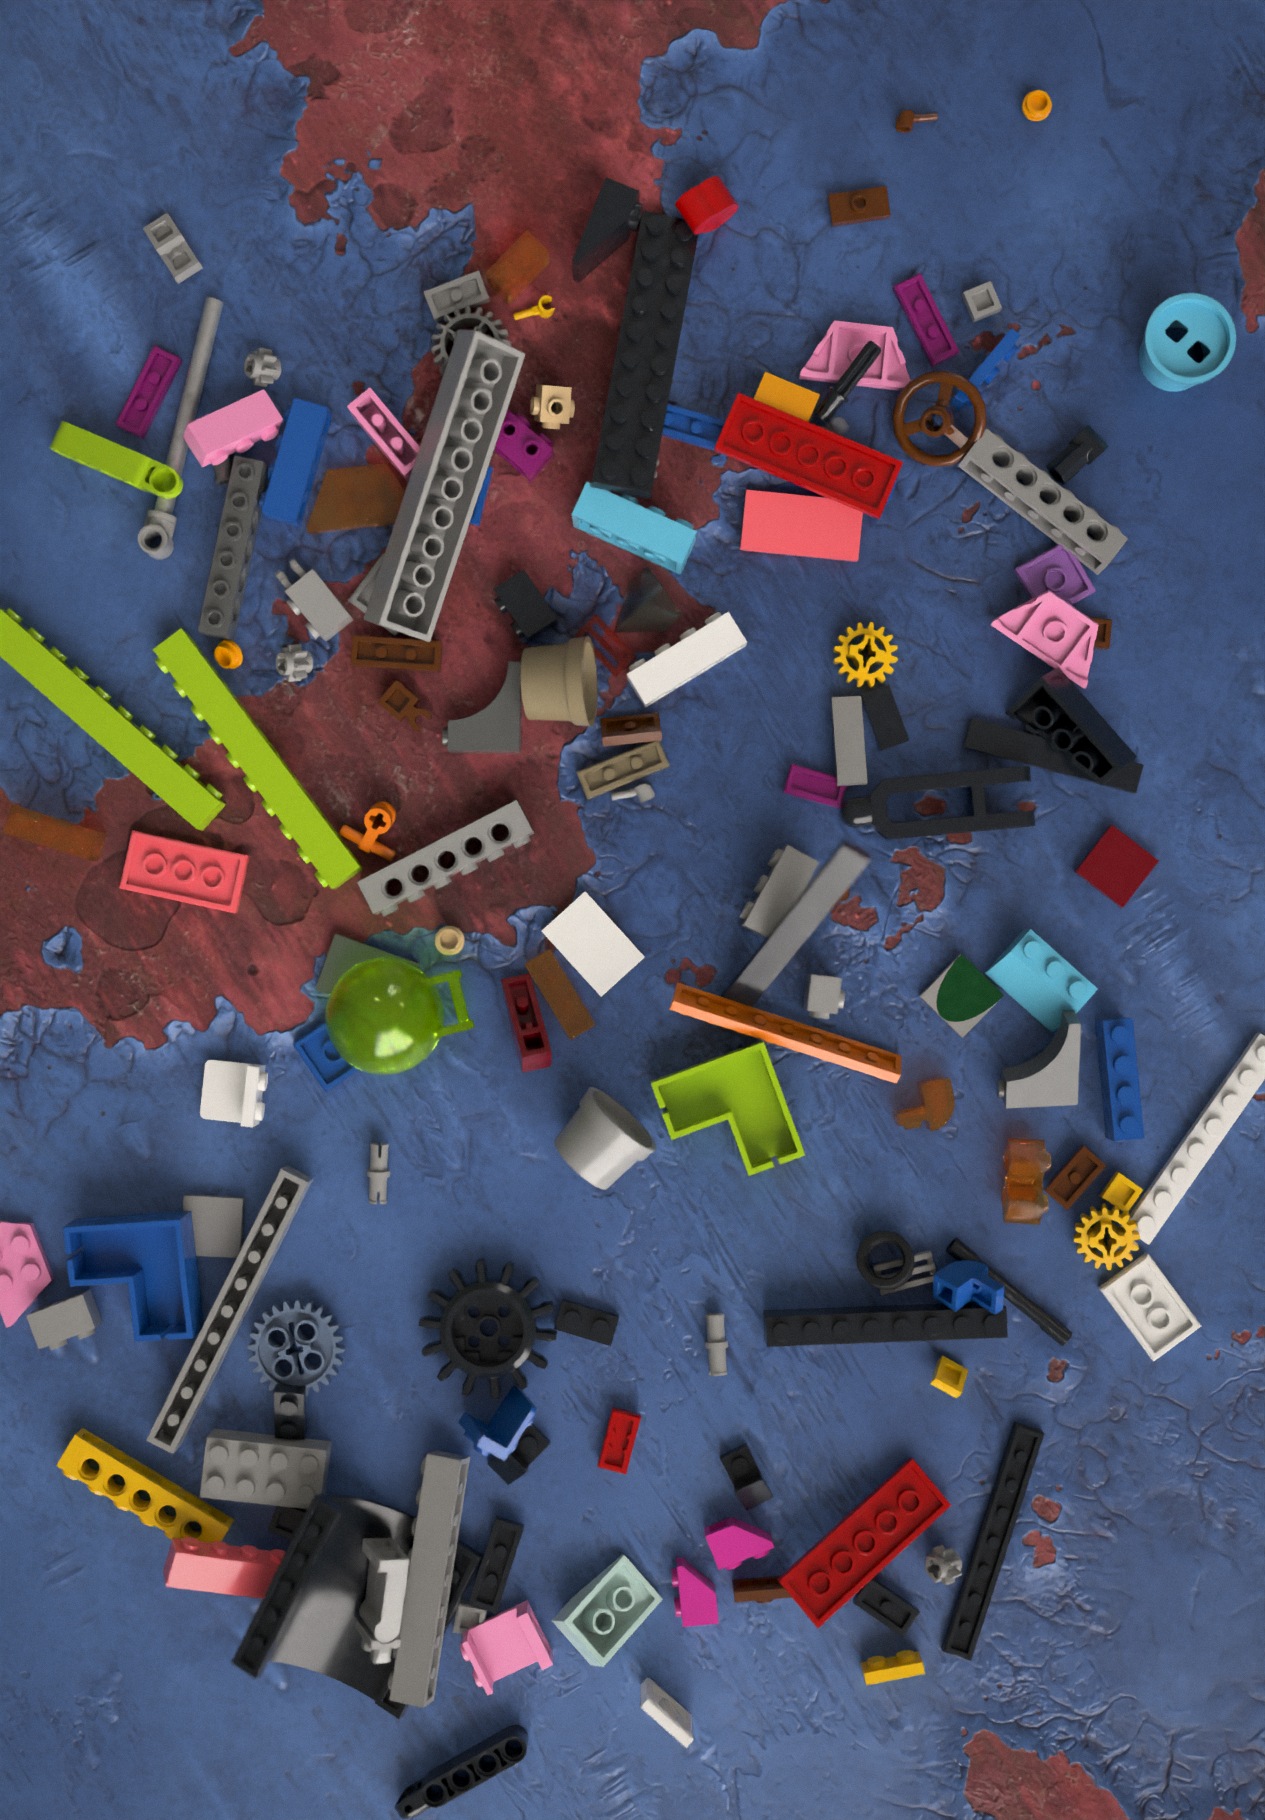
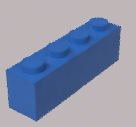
M297 398L293 399L292 406H287L284 414V423H286L284 434H279L276 442V451L278 452L276 462H272L268 470L267 478L270 480L268 490L262 492L259 507L262 508L261 512L266 518L301 528L333 416L328 407Z
M1119 1017L1095 1020L1106 1138L1113 1141L1143 1139L1144 1129L1133 1018Z

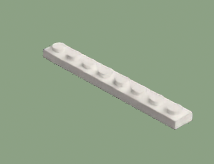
M1256 1033L1131 1212L1128 1221H1136L1137 1228L1135 1230L1139 1231L1140 1240L1149 1245L1265 1080V1036L1263 1034Z

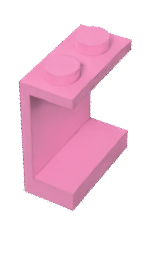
M528 1600L486 1619L479 1625L477 1623L469 1627L468 1630L463 1632L462 1643L459 1644L463 1658L466 1661L470 1660L474 1667L472 1673L478 1687L483 1686L487 1696L493 1694V1684L495 1681L537 1661L542 1670L553 1665V1651Z

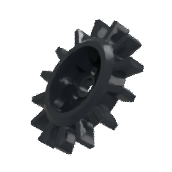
M481 1258L477 1260L475 1267L477 1281L467 1284L461 1272L455 1267L449 1271L450 1281L457 1289V1292L452 1297H448L438 1289H431L428 1297L432 1302L441 1305L444 1311L442 1317L421 1316L419 1326L426 1329H439L440 1340L429 1342L423 1347L422 1353L423 1356H432L440 1351H445L450 1361L441 1367L437 1376L440 1381L450 1377L456 1368L467 1373V1378L462 1385V1395H470L475 1387V1380L479 1377L489 1379V1392L492 1399H499L502 1388L499 1377L510 1373L515 1384L523 1390L528 1386V1381L519 1366L525 1360H529L536 1367L543 1369L548 1365L549 1360L543 1354L533 1350L532 1347L535 1340L556 1341V1330L538 1328L536 1325V1317L549 1314L554 1310L553 1301H544L539 1305L532 1306L527 1299V1296L536 1289L539 1283V1279L536 1276L528 1279L524 1286L518 1289L509 1284L510 1278L514 1273L513 1262L508 1261L502 1269L501 1279L496 1280L488 1279L487 1264L485 1259ZM477 1306L480 1314L477 1316L471 1315L469 1308ZM507 1306L510 1313L503 1316L499 1313V1308ZM483 1320H494L497 1324V1331L491 1335L483 1333L480 1327ZM477 1336L480 1339V1343L474 1346L470 1344L469 1338ZM507 1336L510 1343L508 1345H501L499 1338Z

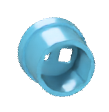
M1183 293L1165 300L1151 315L1139 348V364L1144 376L1157 388L1171 392L1186 390L1215 377L1225 369L1234 354L1236 330L1233 320L1219 302L1203 294ZM1177 327L1187 330V334L1179 342H1174L1166 335L1165 331L1167 328ZM1197 341L1201 344L1203 351V361L1201 363H1196L1187 353L1188 349Z

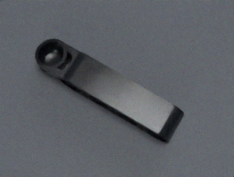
M520 1725L508 1726L427 1773L426 1777L408 1786L403 1791L395 1805L398 1815L402 1819H411L430 1808L441 1807L519 1763L527 1753V1731ZM517 1740L522 1745L518 1748H512L507 1742ZM486 1754L491 1755L495 1758V1761L487 1763L481 1757ZM463 1769L469 1775L467 1777H459L455 1771ZM437 1784L441 1786L443 1790L440 1792H434L429 1788V1786Z

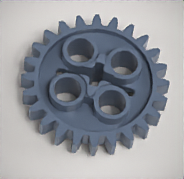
M301 1298L296 1300L294 1306L291 1305L289 1299H286L283 1302V1309L276 1303L272 1306L273 1314L267 1310L262 1314L265 1322L257 1320L254 1323L259 1331H252L249 1334V1337L256 1340V1342L250 1343L247 1346V1349L255 1351V1354L251 1355L248 1361L258 1363L252 1372L262 1371L263 1376L259 1382L263 1383L269 1379L271 1381L270 1391L275 1388L276 1384L306 1386L307 1397L310 1393V1387L319 1392L321 1390L320 1381L328 1386L331 1382L328 1374L333 1376L338 1374L339 1370L334 1364L341 1365L344 1361L337 1354L343 1353L346 1350L345 1346L338 1345V1342L344 1339L345 1334H336L335 1332L340 1327V1323L331 1324L329 1322L334 1315L333 1313L326 1316L322 1315L324 1305L314 1310L313 1300H310L306 1307H304ZM289 1322H293L294 1324V1335L291 1330V1327L289 1326ZM303 1323L311 1324L314 1327L315 1334L313 1336H306L302 1333L301 1325ZM274 1330H280L284 1333L286 1337L284 1343H278L273 1339L272 1332ZM294 1342L297 1346L303 1347L299 1356L296 1349H291ZM317 1353L321 1357L322 1363L320 1365H312L308 1361V1354ZM279 1360H288L292 1365V1371H282L279 1367ZM299 1360L301 1362L302 1368L304 1369V1373H300L299 1371Z

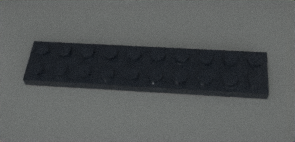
M643 211L591 487L650 499L699 234L695 235L683 218Z

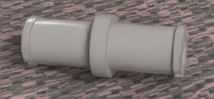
M378 1142L370 1143V1169H367L366 1174L369 1177L368 1203L377 1204V1192H379V1204L387 1203V1178L390 1177L391 1170L388 1169L389 1143L380 1142L379 1155Z
M724 1313L705 1314L707 1324L705 1348L708 1349L709 1375H727L726 1348L728 1347V1340H725Z

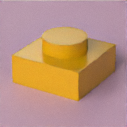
M1116 1171L1099 1196L1113 1206L1117 1205L1119 1210L1125 1212L1131 1209L1143 1189Z
M942 1355L936 1363L930 1384L958 1398L963 1391L968 1369Z

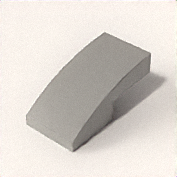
M168 213L143 228L178 284L203 269Z

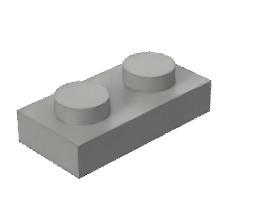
M479 270L424 291L435 323L444 320L445 315L454 316L455 308L462 313L465 312L466 306H470L472 309L490 302Z

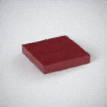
M1109 825L1074 872L1117 906L1123 908L1159 860L1115 826Z

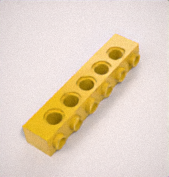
M84 1428L74 1435L56 1465L62 1469V1473L66 1477L73 1480L79 1479L87 1484L88 1489L94 1494L105 1495L112 1499L113 1504L117 1508L124 1511L130 1510L138 1515L139 1520L145 1525L156 1526L163 1530L165 1536L170 1540L173 1538L183 1539L184 1537H192L201 1542L213 1543L214 1541H222L235 1520ZM88 1459L96 1460L99 1464V1470L91 1469L88 1465ZM114 1474L121 1475L124 1478V1486L117 1485L114 1482ZM139 1490L147 1491L150 1494L151 1500H142L138 1493ZM164 1506H172L176 1511V1516H168L164 1511ZM189 1522H198L202 1527V1531H193L190 1528Z

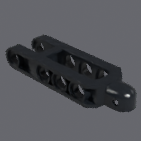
M1030 766L883 779L869 796L854 797L845 801L840 808L839 815L841 821L848 827H871L885 840L1035 826L1034 811L986 815L984 787L1024 781L1031 782ZM957 787H967L972 790L974 816L893 823L887 818L886 799L893 793L908 792L909 794L925 790L942 791Z

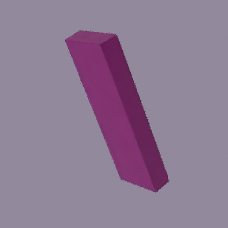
M921 273L894 285L893 291L931 367L957 356L960 351Z
M154 345L115 423L118 428L144 440L183 362L182 359Z

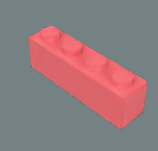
M184 1537L183 1539L173 1538L163 1569L166 1587L263 1599L286 1552L280 1549H272L271 1551L260 1550L251 1545H243L242 1547L231 1546L222 1541H214L213 1543L201 1542L192 1537Z

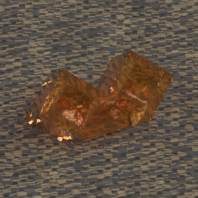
M1008 1138L1003 1157V1169H1006L1005 1187H1002L1001 1192L1004 1223L1040 1225L1043 1213L1048 1212L1049 1199L1048 1195L1043 1194L1042 1181L1045 1170H1050L1051 1154L1046 1152L1044 1140Z

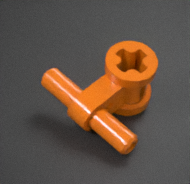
M377 802L365 815L364 823L367 828L365 835L347 825L342 826L339 834L358 844V848L369 854L371 851L388 861H392L396 851L376 840L379 834L387 832L395 822L396 810L388 802ZM379 813L384 815L382 823L377 820Z

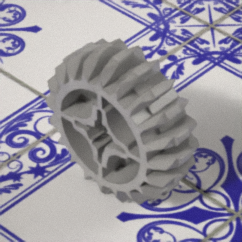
M470 306L465 307L466 314L462 315L455 308V318L453 319L445 315L444 321L447 325L437 324L436 329L440 334L432 335V341L436 345L431 347V352L437 355L433 361L436 366H441L439 369L440 374L444 375L449 360L447 355L449 341L455 342L458 330L474 327L473 330L484 335L487 331L493 339L511 347V342L505 340L509 336L508 330L501 329L503 326L501 319L493 321L494 315L491 311L483 317L481 307H478L475 314H472Z

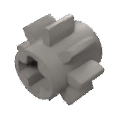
M258 348V351H252V354L247 355L244 362V372L249 379H253V385L267 387L268 384H273L280 377L281 362L277 356L272 355L271 349Z
M301 644L288 645L286 648H281L282 653H279L276 657L278 673L280 675H287L288 682L301 681L302 678H307V673H310L313 668V659L310 652L302 651Z
M943 1545L932 1548V1553L925 1556L927 1559L925 1570L934 1583L942 1581L943 1585L946 1586L954 1583L955 1577L962 1575L961 1558L952 1547L945 1549Z

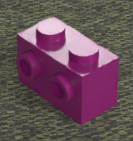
M508 410L494 451L527 480L532 482L554 457V452L551 448L553 443L541 432L536 435L529 428L531 424L521 414L513 415Z

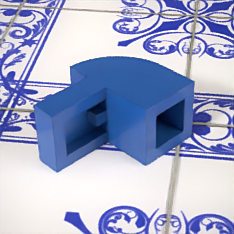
M961 1260L946 1265L934 1274L933 1298L955 1312L972 1300L996 1315L1003 1309L1005 1286L988 1276L987 1265L977 1261Z

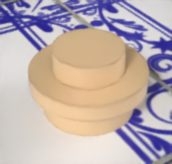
M454 926L441 928L435 936L436 948L444 955L459 953L465 943L462 931Z

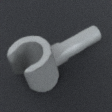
M641 784L630 790L611 793L612 800L637 795L640 803L655 797L652 787L648 784Z

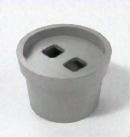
M590 1087L579 1101L580 1107L554 1139V1145L562 1158L581 1177L592 1185L606 1190L637 1161L646 1159L657 1147L649 1132L625 1107L605 1092Z

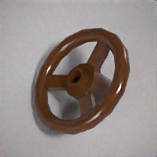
M946 370L925 372L909 381L898 395L892 413L893 431L901 449L916 462L932 467L950 466L963 460L977 440L983 436L987 424L985 403L977 387L963 375ZM941 383L936 404L926 409L920 419L904 424V413L907 403L916 391L928 384ZM953 386H957L968 396L974 408L975 423L969 438L953 425L954 414L948 407ZM936 414L943 419L940 425L934 421ZM921 431L931 437H939L945 434L959 449L950 454H929L916 447L910 441L908 435Z

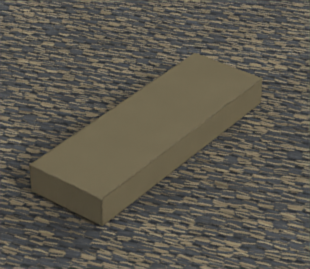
M651 741L577 771V775L589 800L668 768L670 765L660 741Z

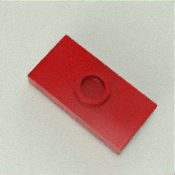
M612 1407L597 1467L626 1475L641 1414Z

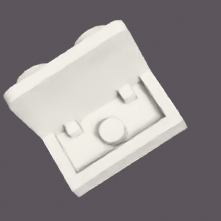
M208 1060L204 1068L200 1116L208 1120L241 1123V1126L244 1127L259 1125V1122L263 1120L265 1103H262L263 1091H266L268 1084V1073H265L266 1065Z

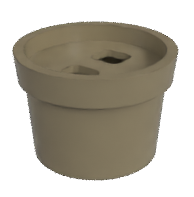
M589 636L571 638L567 643L525 648L521 659L520 680L522 702L526 717L529 720L570 721L578 726H593L597 714L598 681L596 658L591 638Z

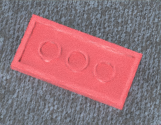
M746 490L740 550L857 562L863 513L826 497Z
M132 830L119 888L237 913L250 856Z

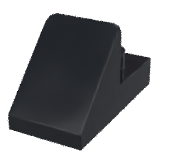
M531 1423L520 1436L516 1449L508 1455L505 1461L494 1456L487 1464L509 1485L528 1471L529 1465L550 1445V1440Z
M747 1443L720 1456L734 1485L735 1493L746 1510L773 1498Z

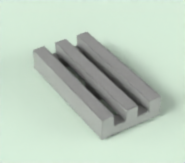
M928 1250L914 1254V1262L926 1259L927 1264L914 1267L912 1275L929 1271V1275L909 1279L904 1285L894 1290L879 1289L880 1295L934 1282L936 1268L931 1251ZM903 1257L873 1264L875 1275L881 1278H891L897 1275L899 1271L881 1275V1271L903 1265Z

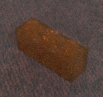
M14 804L11 806L3 830L5 834L97 862L107 833Z

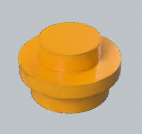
M1041 90L1028 93L1022 102V112L1031 121L1044 120L1052 108L1050 97Z
M226 639L221 641L214 651L215 659L222 668L235 669L242 664V651L232 640Z

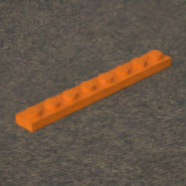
M678 982L673 991L670 1010L682 1015H688L713 1025L764 1040L768 1043H774L796 1052L820 1058L823 1061H829L851 1070L875 1076L882 1080L897 1083L901 1075V1055Z

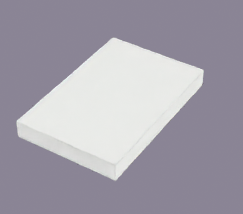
M586 891L542 930L543 934L601 997L645 958Z
M1144 1253L1098 1287L1152 1361L1161 1357L1201 1327L1200 1323L1148 1253Z

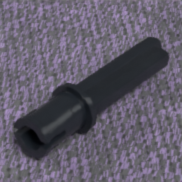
M871 340L866 343L835 386L829 387L830 391L814 410V413L818 414L817 416L827 423L831 421L842 404L849 401L848 395L881 353L880 346Z

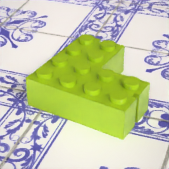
M762 1040L650 1081L659 1108H667V1110L662 1111V1116L671 1140L728 1120L749 1176L774 1167L771 1157L776 1156L777 1161L781 1165L805 1156L765 1043Z

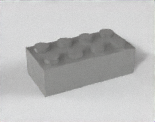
M214 1428L206 1437L200 1497L308 1509L314 1495L326 1494L332 1441L275 1438V1435Z

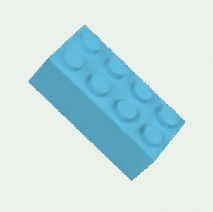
M586 481L572 512L573 527L681 575L696 541L697 531L692 529L693 525L679 518L673 521L665 517L666 513L659 508L650 506L647 509L638 505L639 501L630 495L622 494L620 497L608 490L593 488L591 483Z

